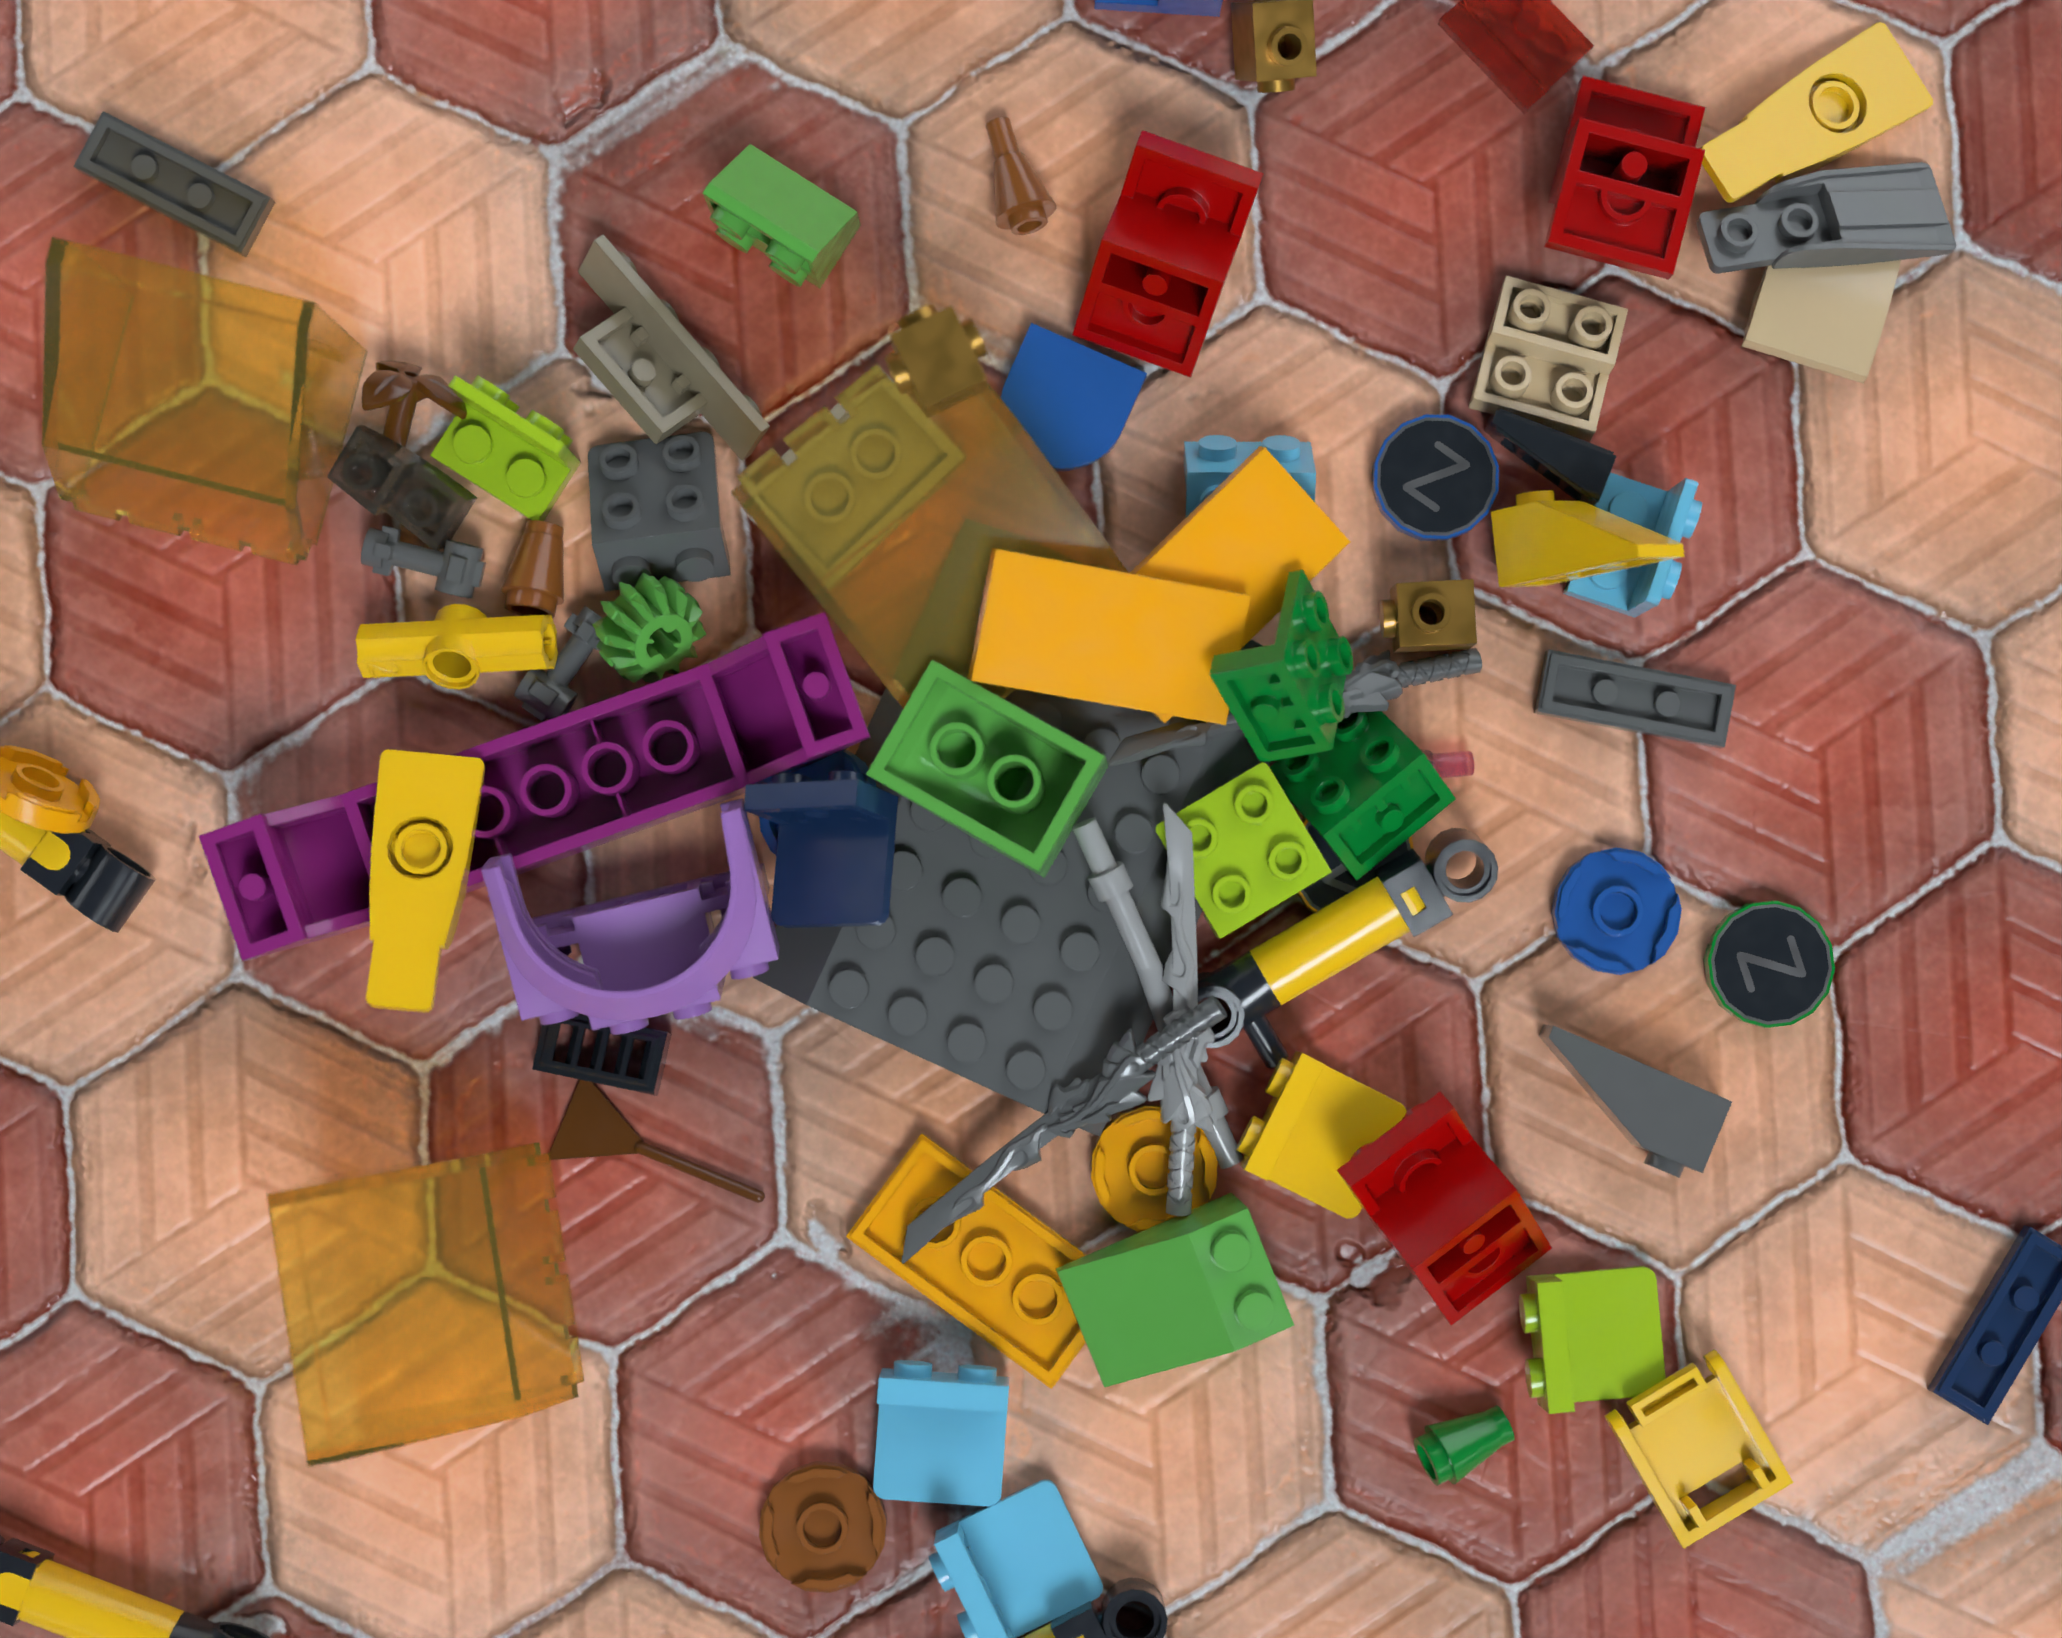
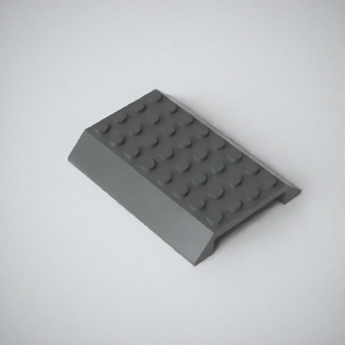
M964 517L867 729L870 738L861 741L855 755L866 763L868 769L871 767L931 660L968 679L992 548L1078 564L1084 563L1020 534ZM1250 640L1241 650L1261 647L1262 645ZM972 681L1103 754L1107 762H1109L1125 737L1188 719L1172 716L1164 724L1152 712ZM1241 729L1209 737L1205 746L1172 748L1134 762L1108 767L1076 822L1078 824L1086 819L1095 817L1115 862H1123L1133 883L1132 889L1129 890L1130 895L1160 958L1163 970L1172 952L1171 915L1161 907L1168 856L1167 850L1155 832V827L1164 821V803L1176 814L1260 763ZM875 780L877 788L898 796L890 909L887 920L879 926L785 928L777 925L775 929L780 945L778 960L768 962L769 970L767 972L753 976V978L811 1008L1046 1114L1048 1112L1049 1095L1053 1085L1058 1083L1062 1087H1068L1077 1077L1082 1081L1085 1079L1091 1080L1103 1071L1104 1058L1107 1057L1114 1041H1120L1124 1033L1131 1028L1134 1032L1136 1046L1144 1041L1153 1021V1016L1136 967L1106 902H1098L1087 878L1092 871L1073 829L1046 877L1043 878ZM1195 899L1197 924L1203 910ZM1106 1122L1089 1123L1079 1128L1100 1137Z

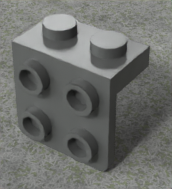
M696 432L668 436L658 444H655L649 438L602 444L590 449L588 452L592 546L605 592L619 590V582L630 584L634 588L642 572L649 576H654L657 580L666 576L677 582H699L708 578L731 576L729 552L720 516L716 451L711 434Z

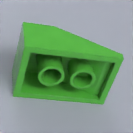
M931 660L866 775L981 843L1045 878L1070 835L1072 827L1075 826L1106 772L1108 762L1103 754L940 663Z
M1232 1193L1192 1209L1190 1215L1176 1216L1056 1268L1104 1387L1232 1353L1294 1326L1249 1209Z

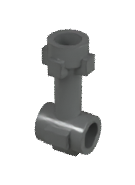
M383 526L382 530L370 527L366 533L361 552V564L373 567V573L390 576L393 567L397 566L437 576L435 590L465 598H472L474 588L481 587L486 562L481 561L483 548L446 540L444 551L441 552L401 542V529Z
M586 606L583 607L578 616L574 613L571 614L564 627L572 633V636L559 653L555 668L548 669L547 672L544 670H529L518 685L514 697L523 702L521 706L523 709L542 722H545L546 719L550 720L567 714L571 710L578 697V693L570 689L568 685L593 649L599 651L596 646L600 639L596 636V631L592 624L600 620L601 616Z

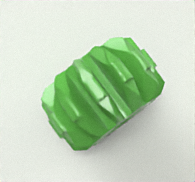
M642 572L634 588L630 584L619 582L620 595L615 601H601L603 611L607 616L592 624L596 631V636L600 639L596 647L599 649L600 656L610 666H614V669L624 679L630 680L633 683L640 679H643L645 682L654 683L661 680L665 671L673 675L679 674V663L684 658H698L692 643L707 635L702 627L703 624L699 621L703 611L699 608V603L689 593H685V589L676 580L669 579L666 576L657 580L654 576H649Z

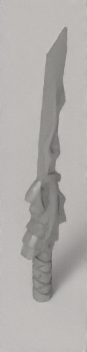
M1164 803L1168 861L1161 896V907L1171 915L1172 952L1167 959L1162 981L1173 988V1010L1163 1017L1167 1026L1174 1020L1177 1021L1180 1016L1189 1010H1194L1195 1006L1198 1005V972L1192 832L1174 811ZM1210 1027L1196 1038L1193 1037L1190 1042L1181 1048H1176L1172 1054L1163 1060H1159L1155 1070L1156 1077L1152 1080L1147 1096L1148 1101L1160 1100L1161 1122L1166 1124L1171 1120L1170 1132L1172 1135L1170 1136L1169 1143L1171 1154L1168 1161L1170 1172L1167 1178L1166 1213L1174 1216H1187L1191 1214L1192 1170H1194L1195 1158L1193 1153L1195 1152L1196 1141L1194 1133H1196V1126L1207 1132H1214V1123L1210 1115L1213 1112L1212 1105L1205 1095V1089L1197 1083V1068H1200L1201 1062H1206L1208 1059L1206 1046L1208 1043H1213L1216 1037Z

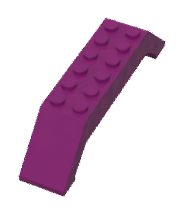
M826 612L764 633L762 637L707 664L452 754L453 756L480 758L485 765L466 893L486 886L481 869L489 858L512 853L516 873L519 875L745 794L746 785L769 784L772 782L773 775L791 774L870 738ZM377 782L341 795L267 814L261 813L199 835L242 961L252 960L370 926L371 844Z

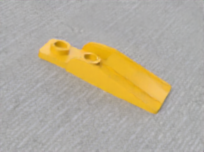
M1877 22L1787 82L1741 119L1737 126L1705 143L1700 148L1705 150L1702 166L1723 199L1728 203H1733L1772 179L1778 184L1803 176L1831 163L1928 110L1933 105V98L1886 24Z
M389 749L384 750L380 755L370 867V941L373 943L366 991V1000L373 1008L423 1013L433 1009L441 949H449L453 941L467 890L485 773V765L480 758Z

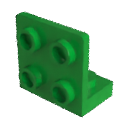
M1298 570L1288 574L1275 643L1214 655L1209 675L1260 763L1333 750L1337 724L1343 720L1345 714L1343 691L1346 675L1351 674L1353 670V655L1348 640L1344 636H1338L1329 619V610L1325 597L1320 591H1314L1305 572Z
M1382 711L1351 713L1349 718H1343L1337 724L1334 746L1331 751L1280 759L1269 767L1289 801L1317 830L1345 869L1356 880H1359L1456 800L1426 755Z

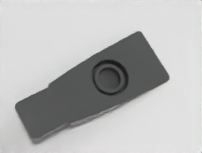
M1924 162L1817 171L1772 186L1761 194L1755 204L1702 212L1696 222L1709 268L1716 274L1772 265L1773 269L1879 263L1948 255L1953 253L1956 248L1953 232L1932 169Z

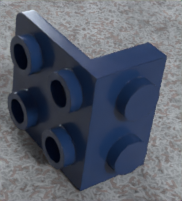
M831 771L828 773V781H812L808 776L781 773L773 775L772 783L746 785L744 811L779 824L771 917L775 924L785 928L879 926L887 920L890 909L898 796L868 784L867 775L854 771Z

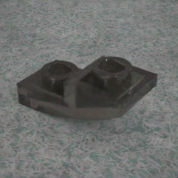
M365 425L356 427L327 475L328 479L374 516L387 512L433 550L443 549L446 540H452L477 500L474 494L440 469L404 446Z

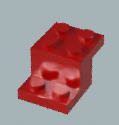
M1583 75L1578 83L1548 203L1555 205L1544 247L1669 280L1675 271L1705 154L1704 149L1696 148V143L1706 107Z
M1142 130L1133 152L1120 197L1101 239L1072 335L1191 378L1264 173Z
M1441 1091L1425 1103L1411 1108L1399 1123L1374 1142L1360 1147L1348 1162L1337 1169V1172L1376 1229L1416 1277L1436 1308L1451 1326L1552 1249L1517 1189L1473 1139L1456 1109Z

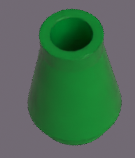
M1496 1405L1483 1412L1426 1425L1425 1434L1414 1439V1447L1425 1472L1435 1485L1438 1486L1448 1480L1455 1485L1502 1446L1514 1441L1515 1436L1505 1413Z

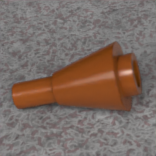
M1008 117L995 118L986 124V130L996 159L994 162L996 226L1001 229L1011 230L1014 235L1034 233L1047 225V218L1055 212L1056 203L1025 155L1019 151L1010 119Z

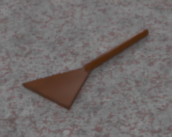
M579 1080L547 1157V1160L640 1154L756 1203H761L765 1198V1194L761 1190L645 1143L593 1082Z

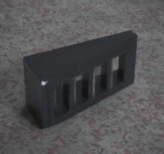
M1503 409L1496 410L1488 419L1484 431L1503 447L1576 501H1583L1590 505H1595L1599 502L1616 456L1613 455L1614 452Z
M579 1014L563 1022L542 1025L532 1070L658 1096L672 1036L671 1033L644 1027L633 1032L618 1034L617 1036L622 1037L614 1073L602 1071L611 1035L609 1027L593 1030L598 1032L590 1067L586 1068L578 1066L586 1029L592 1030L589 1016ZM561 1024L574 1026L565 1063L553 1061ZM635 1040L646 1042L638 1078L627 1076Z

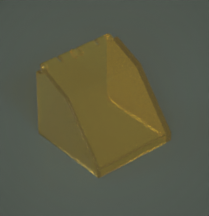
M52 237L45 262L42 448L59 498L72 502L74 509L77 511L120 521L122 516L125 515L128 516L129 523L132 525L176 536H181L184 531H188L192 540L240 552L243 551L245 546L251 547L253 555L292 565H297L300 560L306 561L312 545L317 546L368 351L315 302Z
M876 364L835 397L849 416L846 421L840 424L827 407L823 406L783 438V441L797 456L798 459L787 466L778 453L771 448L736 476L741 484L730 492L794 578L821 611L826 612L830 622L902 710L931 660L968 679L992 548L1129 573L1022 424L988 382L986 391L926 418L914 391L912 390L901 395L895 381L892 382L882 368ZM972 681L1002 699H1005L1016 690V688Z
M539 1142L327 1175L266 1194L307 1467L335 1463L524 1417L579 1397L577 1384L585 1381L578 1336L569 1337L568 1326L576 1324L568 1273H559L558 1263L566 1261L559 1211L550 1210L548 1199L556 1197L550 1153L541 1154Z

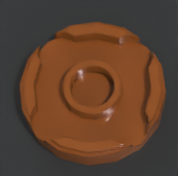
M815 1461L792 1469L773 1486L761 1510L759 1539L767 1562L783 1578L791 1581L792 1585L804 1591L832 1593L855 1585L874 1567L885 1546L887 1515L882 1499L875 1494L873 1485L864 1474L842 1463Z

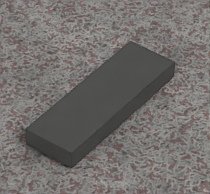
M104 111L73 166L79 172L244 257H247L275 204L271 197Z
M1547 650L1545 651L1534 713L1721 749L1726 744L1736 685Z

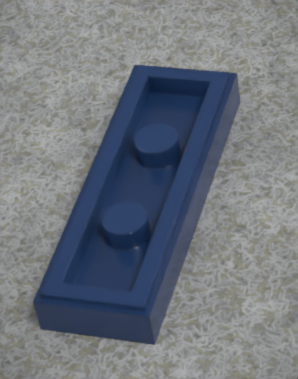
M2023 1226L1927 1389L1980 1422L1989 1425L2062 1301V1246L2032 1227Z

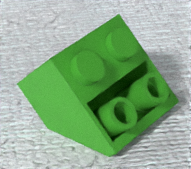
M751 144L711 180L702 193L711 213L709 219L718 226L715 233L744 253H748L751 246L757 248L772 260L769 267L775 273L798 287H801L803 282L807 280L816 287L821 288L861 226L857 211Z

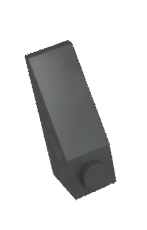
M1543 1024L1539 1037L1632 1145L1648 1151L1644 1161L1645 1164L1680 1178L1684 1167L1703 1173L1732 1101L1556 1026Z

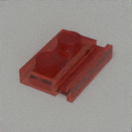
M1460 0L1452 9L1441 16L1438 25L1524 115L1540 98L1546 95L1578 65L1594 47L1551 0Z

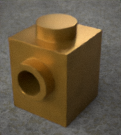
M1313 0L1231 2L1235 80L1257 82V93H1272L1295 90V78L1317 76Z
M934 304L918 308L898 320L897 323L900 330L890 334L891 344L895 353L886 357L885 361L901 395L913 390L926 418L987 390V377L978 359L988 355L971 317L960 322L952 305L937 312Z
M1474 579L1396 583L1389 590L1390 599L1380 600L1382 638H1392L1393 653L1470 649L1477 644ZM1419 609H1426L1432 614L1434 618L1433 625H1428L1421 620Z

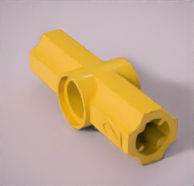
M451 604L440 609L433 621L360 624L355 639L357 645V665L363 678L426 675L428 679L439 686L459 690L469 688L475 684L480 673L554 669L558 657L557 629L552 615L487 618L484 613L472 606Z

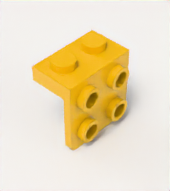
M1295 1051L1291 1062L1284 1058L1280 1059L1268 1082L1265 1093L1273 1096L1262 1120L1252 1116L1241 1136L1236 1149L1244 1154L1240 1166L1244 1170L1266 1181L1270 1180L1344 1218H1355L1361 1212L1362 1207L1337 1172V1169L1348 1162L1360 1147L1374 1142L1399 1123L1407 1113V1110L1402 1103L1326 1066L1324 1063L1304 1053Z

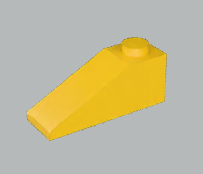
M1552 490L1518 494L1515 496L1516 506L1491 512L1499 587L1549 586L1685 557L1683 543L1583 501H1555L1554 491Z

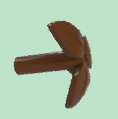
M395 360L381 361L375 363L376 371L368 376L363 384L362 408L364 411L389 406L376 463L384 468L396 470L400 469L417 402L429 398L461 419H465L468 413L464 402L448 387L449 384L440 376L419 375L422 367Z

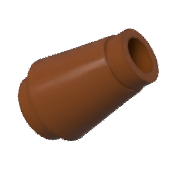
M531 520L526 522L525 533L521 537L501 588V592L506 595L504 605L506 610L521 616L552 615V618L555 617L557 605L564 603L562 540L564 528L546 521Z

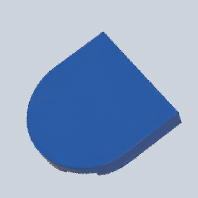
M1031 323L1003 386L1000 407L1004 430L1017 452L1038 467L1059 472L1086 467L1107 455L1119 440L1145 382L1147 373Z

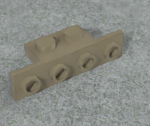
M604 235L595 239L578 273L610 308L614 315L580 336L573 350L655 444H658L702 414L742 461L749 457L770 427L762 417L756 403L737 389L720 369L715 356L707 348L700 346L679 322L678 316L671 305L665 300L659 299L638 275L631 259L624 253L617 251Z

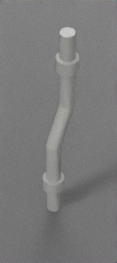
M1096 818L1086 819L1073 826L1072 829L1092 871L1087 878L1098 902L1105 901L1136 967L1157 1030L1161 1032L1166 1027L1163 1017L1173 1010V996L1169 985L1162 981L1164 970L1160 958L1130 895L1129 890L1132 889L1133 883L1123 862H1115ZM1200 1066L1199 1069L1197 1068V1083L1205 1089V1095L1210 1100L1213 1112L1210 1115L1214 1123L1213 1133L1203 1131L1214 1149L1220 1168L1226 1169L1241 1162L1243 1156L1241 1152L1236 1150L1238 1145L1224 1117L1229 1110L1217 1086H1210L1203 1068Z

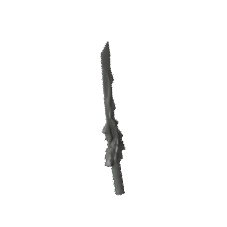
M1476 648L1452 652L1450 655L1447 653L1437 655L1435 658L1427 657L1418 659L1415 662L1414 660L1402 662L1400 665L1390 660L1389 650L1382 652L1378 656H1369L1363 662L1357 663L1355 670H1352L1351 674L1346 675L1343 691L1344 718H1349L1351 713L1387 711L1389 708L1387 700L1398 698L1403 693L1402 688H1407L1409 685L1417 686L1426 684L1428 681L1431 683L1441 681L1443 678L1460 677L1462 674L1479 673L1482 670L1481 655ZM1229 709L1226 725L1187 719L1135 734L1123 739L1109 760L1108 767L1134 762L1172 748L1205 746L1209 737L1241 728Z
M1214 995L1210 996L1195 1006L1194 1010H1189L1180 1016L1177 1021L1174 1020L1164 1027L1161 1032L1158 1031L1149 1037L1145 1043L1142 1042L1137 1046L1133 1029L1130 1028L1124 1033L1120 1041H1114L1107 1057L1104 1058L1103 1071L1091 1080L1085 1079L1082 1081L1077 1077L1068 1087H1062L1058 1083L1053 1085L1049 1095L1048 1112L1024 1129L908 1224L902 1263L904 1264L943 1228L981 1209L984 1206L985 1192L1010 1172L1027 1168L1041 1161L1040 1149L1055 1137L1071 1138L1075 1129L1089 1123L1108 1122L1112 1119V1114L1144 1103L1147 1100L1146 1096L1139 1089L1156 1077V1072L1150 1070V1068L1157 1064L1160 1059L1163 1060L1172 1054L1176 1048H1181L1190 1042L1193 1037L1196 1038L1205 1032L1209 1026L1211 1028L1227 1017L1226 1011Z

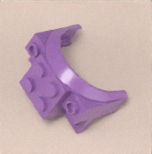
M743 798L720 804L730 869L728 872L531 918L522 896L512 853L488 859L481 871L490 898L521 1021L539 1016L541 1025H549L572 1019L581 1013L589 1016L592 1030L609 1027L612 1035L629 1033L648 1026V1018L673 1012L674 1019L679 1020L696 1017L711 1011V1002L721 1000L725 978L729 971L732 979H744L760 975L769 970L768 962L778 960L780 945L771 917L768 901L770 886L764 863L759 864L747 812L744 811ZM720 909L722 918L714 929L710 912ZM579 943L584 965L567 956L572 953L570 945Z

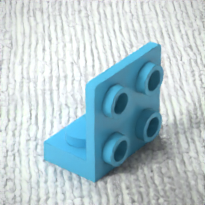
M1610 472L1601 498L1593 506L1680 542L1682 537L1689 539L1692 536L1701 513L1702 502L1694 499L1699 482L1688 478L1683 479L1670 490L1664 491ZM1672 559L1568 581L1563 594L1635 618L1653 607H1657L1662 598L1669 600L1672 597L1681 574L1682 563Z

